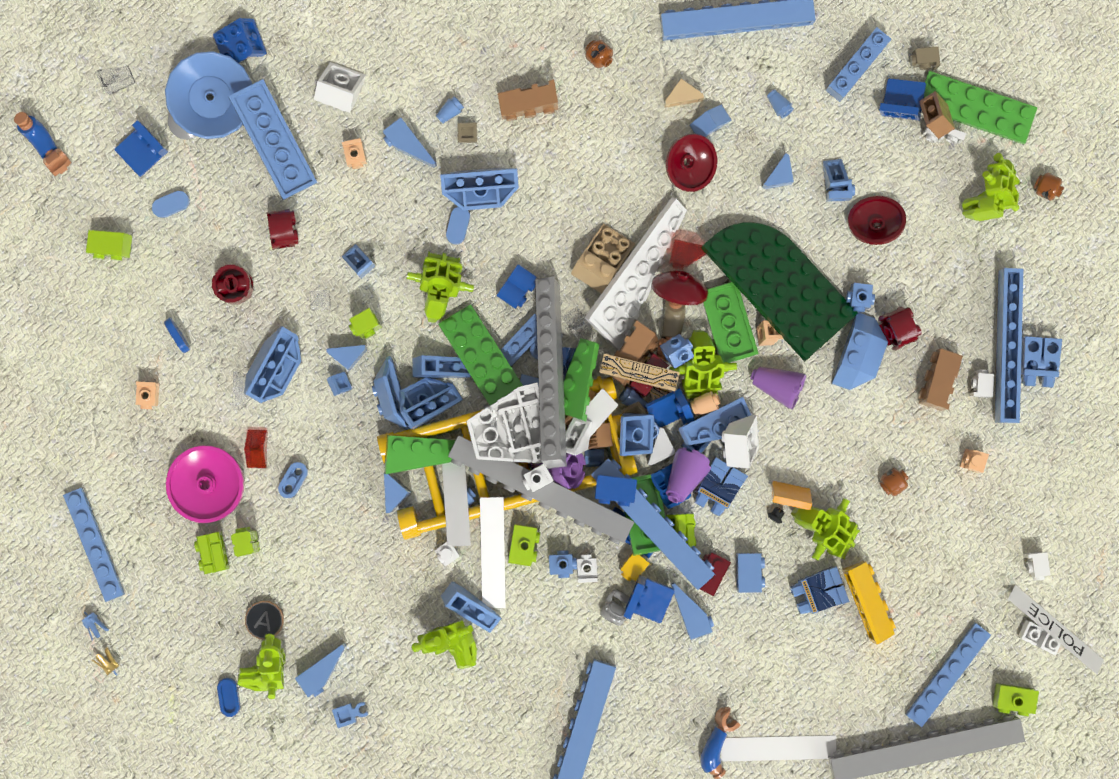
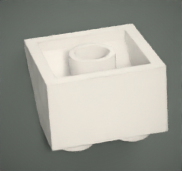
M330 62L317 81L314 100L350 113L357 101L366 75Z
M751 415L731 422L726 430L722 432V442H725L723 457L726 458L727 466L750 468L759 449L757 415Z

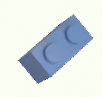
M736 553L738 593L762 592V588H765V576H762L761 570L765 568V558L761 557V553Z

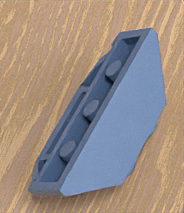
M487 168L440 174L442 194L463 211L501 208L519 188L517 168Z
M859 312L854 317L831 384L851 390L876 378L888 341L875 318Z
M281 326L264 342L246 374L245 395L259 403H263L284 394L301 363L299 340L296 334Z
M388 356L374 379V386H372L373 394L379 398L380 404H377L379 414L392 423L408 430L411 428L400 412L399 391H401V386L393 358Z
M427 377L399 391L400 412L411 429H415L432 420L463 400L452 383H444Z

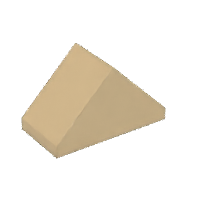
M680 79L665 100L664 105L667 108L702 102L704 96L703 93L683 79Z

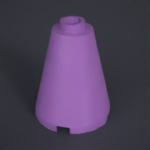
M759 367L753 370L750 379L753 380L752 384L788 409L793 410L799 399V393L803 389L806 374Z
M683 447L679 448L675 453L666 490L668 499L674 503L683 502L712 468L709 466V459L694 449L692 452L686 451L687 448Z
M566 453L567 466L547 468L554 483L567 489L577 488L584 479L585 471H583V465H586V461L582 453L576 456ZM531 463L532 470L543 463Z

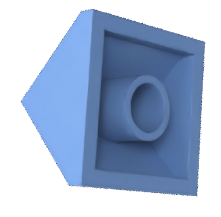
M624 413L621 416L620 456L653 453L654 415Z
M384 474L386 513H391L395 511L411 491L392 474Z

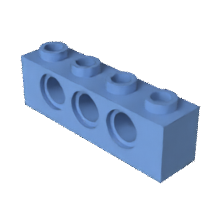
M876 27L825 91L841 102L891 41V38Z

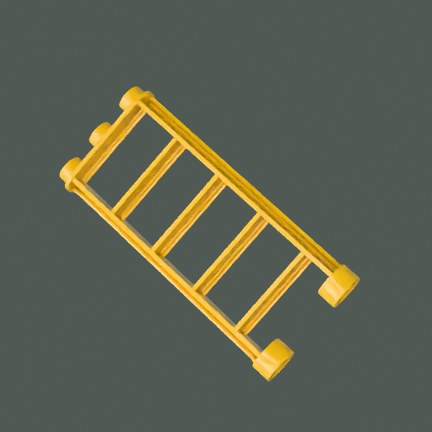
M597 376V379L593 380V385L590 387L591 390L598 394L603 388L613 400L617 399L612 377L601 379V376ZM482 410L423 425L415 429H408L397 433L393 431L378 435L377 441L384 465L387 435L428 438L461 429L463 438L471 441L466 421ZM610 414L604 423H610L613 446L609 447L612 458L622 467L619 471L623 475L636 474L638 472L634 456H620L618 438H620L622 414L615 416ZM518 462L520 466L530 470L528 463ZM434 466L424 467L436 517L418 521L414 506L397 510L398 522L404 540L421 536V533L446 527L445 505ZM473 473L479 498H489L484 474L479 473V475ZM591 475L584 476L582 483L577 488L568 490L576 492L594 487L597 481ZM521 494L503 498L504 511L539 501L533 498L529 501L522 498ZM480 505L468 508L469 520L480 518Z

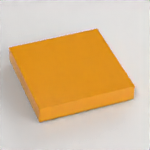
M777 481L772 482V502L811 510L812 498L810 488Z

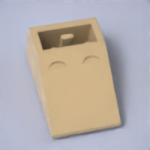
M603 223L575 264L571 274L602 294L624 263L635 243Z

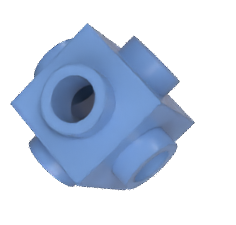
M851 284L850 291H847L846 302H849V306L853 307V311L865 312V309H869L871 305H874L875 294H872L873 285Z
M680 334L660 345L666 360L674 369L694 357L691 351L693 348L688 338L684 339Z
M568 550L557 551V554L549 555L550 575H558V578H570V574H573L574 570L577 569V558H573V554H569ZM565 561L566 567H561L560 562Z

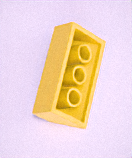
M861 561L843 568V574L869 640L875 644H880L895 635L893 630L896 628L892 618H888L886 613L888 606L885 600H881L879 595L881 588L878 582L873 580L872 575H874L871 564Z

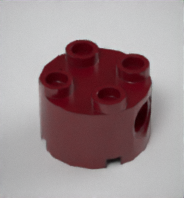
M286 209L266 212L272 250L295 247V244H298L297 229L293 230V226L296 225L294 211Z
M225 265L220 267L215 276H213L212 289L220 300L231 305H239L251 298L254 282L251 275L243 268L236 265Z
M898 307L893 312L883 314L878 318V321L882 323L879 326L888 341L887 345L892 344L893 347L891 349L894 351L901 349L909 343L916 342L918 336L922 334L920 327L913 320V312L909 307Z

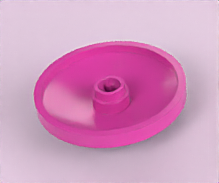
M197 446L181 453L171 464L166 477V492L173 508L184 518L198 523L215 522L231 514L240 503L244 492V476L236 459L225 450L214 446Z

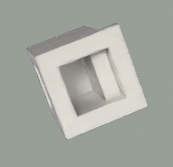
M976 370V374L971 378V389H973V392L969 393V397H993L994 374H988V370Z
M544 464L524 474L525 479L522 480L527 491L531 489L532 492L553 482ZM539 475L541 478L540 482L535 483L533 477Z
M447 542L435 550L437 558L444 566H447L461 556L456 547L447 546Z
M1047 552L1023 554L1024 558H1028L1026 570L1032 576L1033 581L1044 580V576L1050 575Z
M592 554L581 555V558L577 559L578 583L598 582L596 558H592ZM585 565H589L591 567V570L589 572H585L583 570V567Z

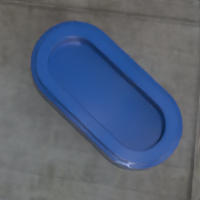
M172 318L166 319L164 325L179 349L183 353L191 350Z
M224 678L217 685L220 710L223 715L233 717L241 708L238 686L234 679Z

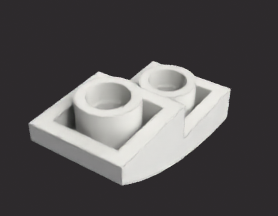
M929 128L922 133L929 142L939 143L945 137L946 141L952 144H960L964 141L967 134L954 129L938 139Z
M1025 620L1018 635V638L1055 656L1061 645L1043 628L1028 620Z

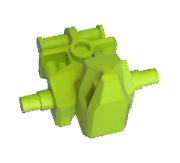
M996 153L993 156V160L997 163L987 165L988 171L982 173L986 191L978 196L966 198L963 201L962 214L965 218L984 221L1003 217L1005 209H1012L1014 212L1019 210V193L1015 185L1020 184V180L1016 176L1013 163L1008 159H1004L1001 153Z
M428 251L422 266L423 272H407L406 279L420 283L419 289L427 292L424 311L428 322L435 323L442 318L446 312L449 297H457L459 291L473 292L474 285L461 281L462 264L460 263V258L449 257L444 252L440 255Z
M693 330L691 337L688 339L693 346L691 351L694 357L675 369L669 367V370L680 372L679 375L684 374L681 384L686 400L697 398L710 391L718 395V390H722L720 378L724 377V372L737 370L736 363L723 362L720 355H715V347L708 333L702 330Z
M843 498L837 509L830 507L826 512L813 506L811 510L793 508L791 515L794 517V522L804 529L814 532L812 541L817 546L812 555L813 559L819 561L821 555L827 549L828 554L845 560L850 547H855L854 540L857 534L860 533V530L857 529L858 525L855 522L849 521L850 517L845 514L850 503L849 500Z
M463 620L439 626L427 631V633L418 635L419 643L415 642L411 646L413 652L421 650L423 654L435 652V655H438L448 650L454 657L458 669L473 667L477 661V647L472 635L473 627L471 625L465 626Z
M266 634L265 640L261 643L260 652L256 657L257 665L239 668L237 684L252 691H268V698L275 699L277 689H284L286 655L284 648H281V640L275 638L273 634Z

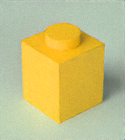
M631 553L620 567V570L623 571L621 575L629 582L631 579L636 582L639 575L643 573L650 563L640 555L633 556V553Z

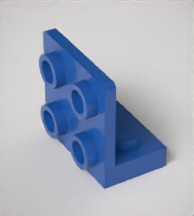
M238 18L213 34L219 53L230 56L238 63L248 57H262L267 54L254 19Z
M888 79L884 103H880L879 111L881 116L920 121L922 109L919 101L924 99L926 83Z
M137 120L132 124L136 130L115 148V151L139 177H142L168 151Z
M680 388L645 405L648 414L654 415V422L659 428L681 419L683 425L695 420Z
M639 575L623 617L631 620L634 613L661 623L675 589Z

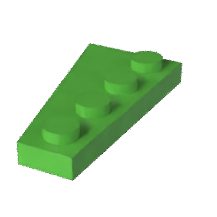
M580 338L564 379L565 415L586 422L587 415L585 412L586 406H589L590 402L588 395L589 389L593 385L592 371L596 367L599 344Z
M387 435L384 474L450 463L452 458L448 456L456 440Z

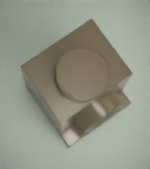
M939 46L916 48L912 55H910V65L913 68L919 67L920 70H927L932 66L933 70H936L940 66Z

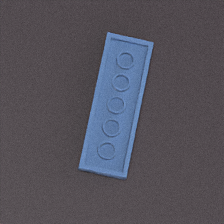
M263 79L228 96L282 200L317 183Z

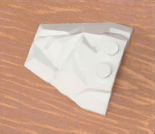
M538 383L518 387L466 421L476 459L542 463Z

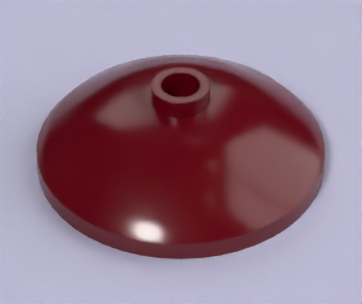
M698 134L684 135L672 144L666 157V172L669 180L675 187L683 191L695 192L703 189L711 182L718 164L717 153L713 144L706 137Z
M872 196L860 200L852 207L848 215V227L852 235L859 241L871 245H882L892 242L902 234L906 226V213L903 207L897 201L884 196Z
M685 271L663 272L652 279V290L669 302L680 305H698L707 300L708 289L704 283Z

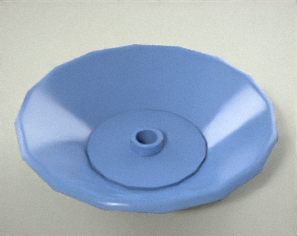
M214 51L194 53L181 60L169 74L165 88L167 109L175 123L187 133L204 139L224 138L239 130L243 125L228 96L252 85V81L244 67L230 56ZM212 94L214 96L213 100H207V95Z

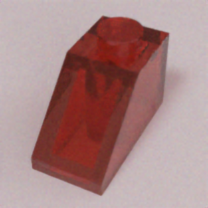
M675 239L669 264H673L672 268L683 270L684 267L688 268L707 256V254L701 249L703 245Z

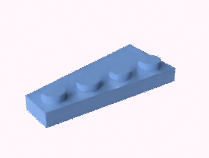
M740 397L678 429L686 446L722 439V432L726 430L729 423L751 416V413L744 398Z

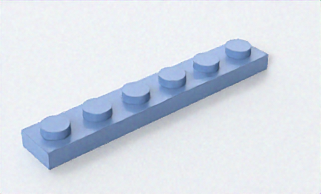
M79 488L64 494L63 497L105 602L125 595L84 489Z
M974 623L905 715L923 727L990 638L991 634Z

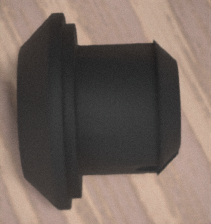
M775 507L772 513H768V518L780 524L785 513L783 510L779 512L780 508Z

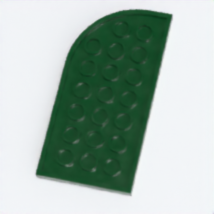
M753 222L733 224L719 231L701 247L804 362L858 314L857 311H853V307L849 306L850 304L846 302V299L786 235L775 228Z

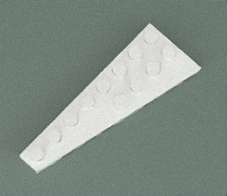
M676 198L669 200L585 316V319L616 351H619L623 346L625 337L627 335L630 336V328L634 320H637L639 317L640 306L646 301L651 290L652 279L655 277L659 265L663 264L664 260L662 258L667 248H670L672 244L671 238L676 230L679 229L687 211Z

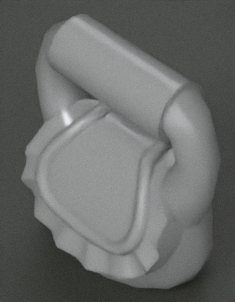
M617 589L608 594L600 615L609 622L621 626L625 621V617H623L625 608L613 602L612 597L614 596L626 604L630 597Z

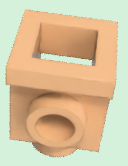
M361 138L342 142L346 163L349 168L359 169L363 167V164H367ZM352 151L358 152L356 157L351 156Z
M763 320L756 327L759 346L774 345L779 339H783L767 320Z
M136 381L135 405H140V409L152 410V406H158L160 383ZM145 392L149 394L147 399L143 398Z
M965 449L960 467L977 473H983L989 454Z

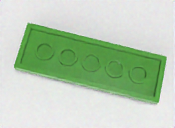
M932 71L927 73L924 98L936 91L948 104L953 121L1023 145L1026 143L1038 107Z
M471 304L438 324L489 406L518 387L523 386Z

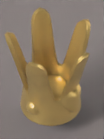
M108 648L105 649V653L109 662L101 654L96 656L99 663L91 659L107 675L111 672H114L116 676L118 675L114 670L119 665L113 659Z

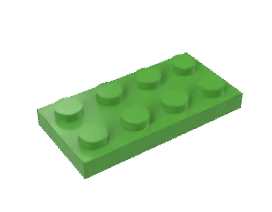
M732 282L708 289V297L703 302V306L718 355L722 357L723 362L731 363L758 355L757 346L739 289Z
M651 474L632 477V479L637 480L636 489L641 488L648 496L646 500L650 504L654 502L661 510L659 514L665 518L660 492L654 486ZM624 511L625 518L632 520ZM634 522L629 532L633 556L661 551Z

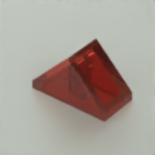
M248 430L244 447L247 468H267L268 430Z

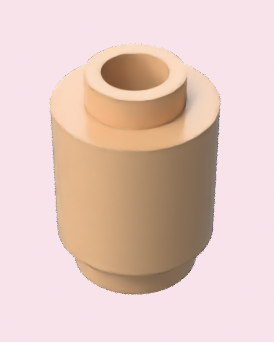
M710 391L694 398V401L690 402L696 416H704L719 409L718 405L721 402L718 395Z

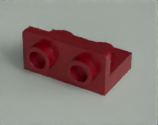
M709 552V554L705 553L702 561H709L714 567L712 571L715 575L700 590L714 596L731 562Z

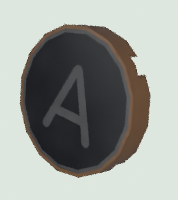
M260 601L248 609L245 616V625L253 637L265 639L266 634L276 636L281 631L284 625V615L277 604L271 601Z

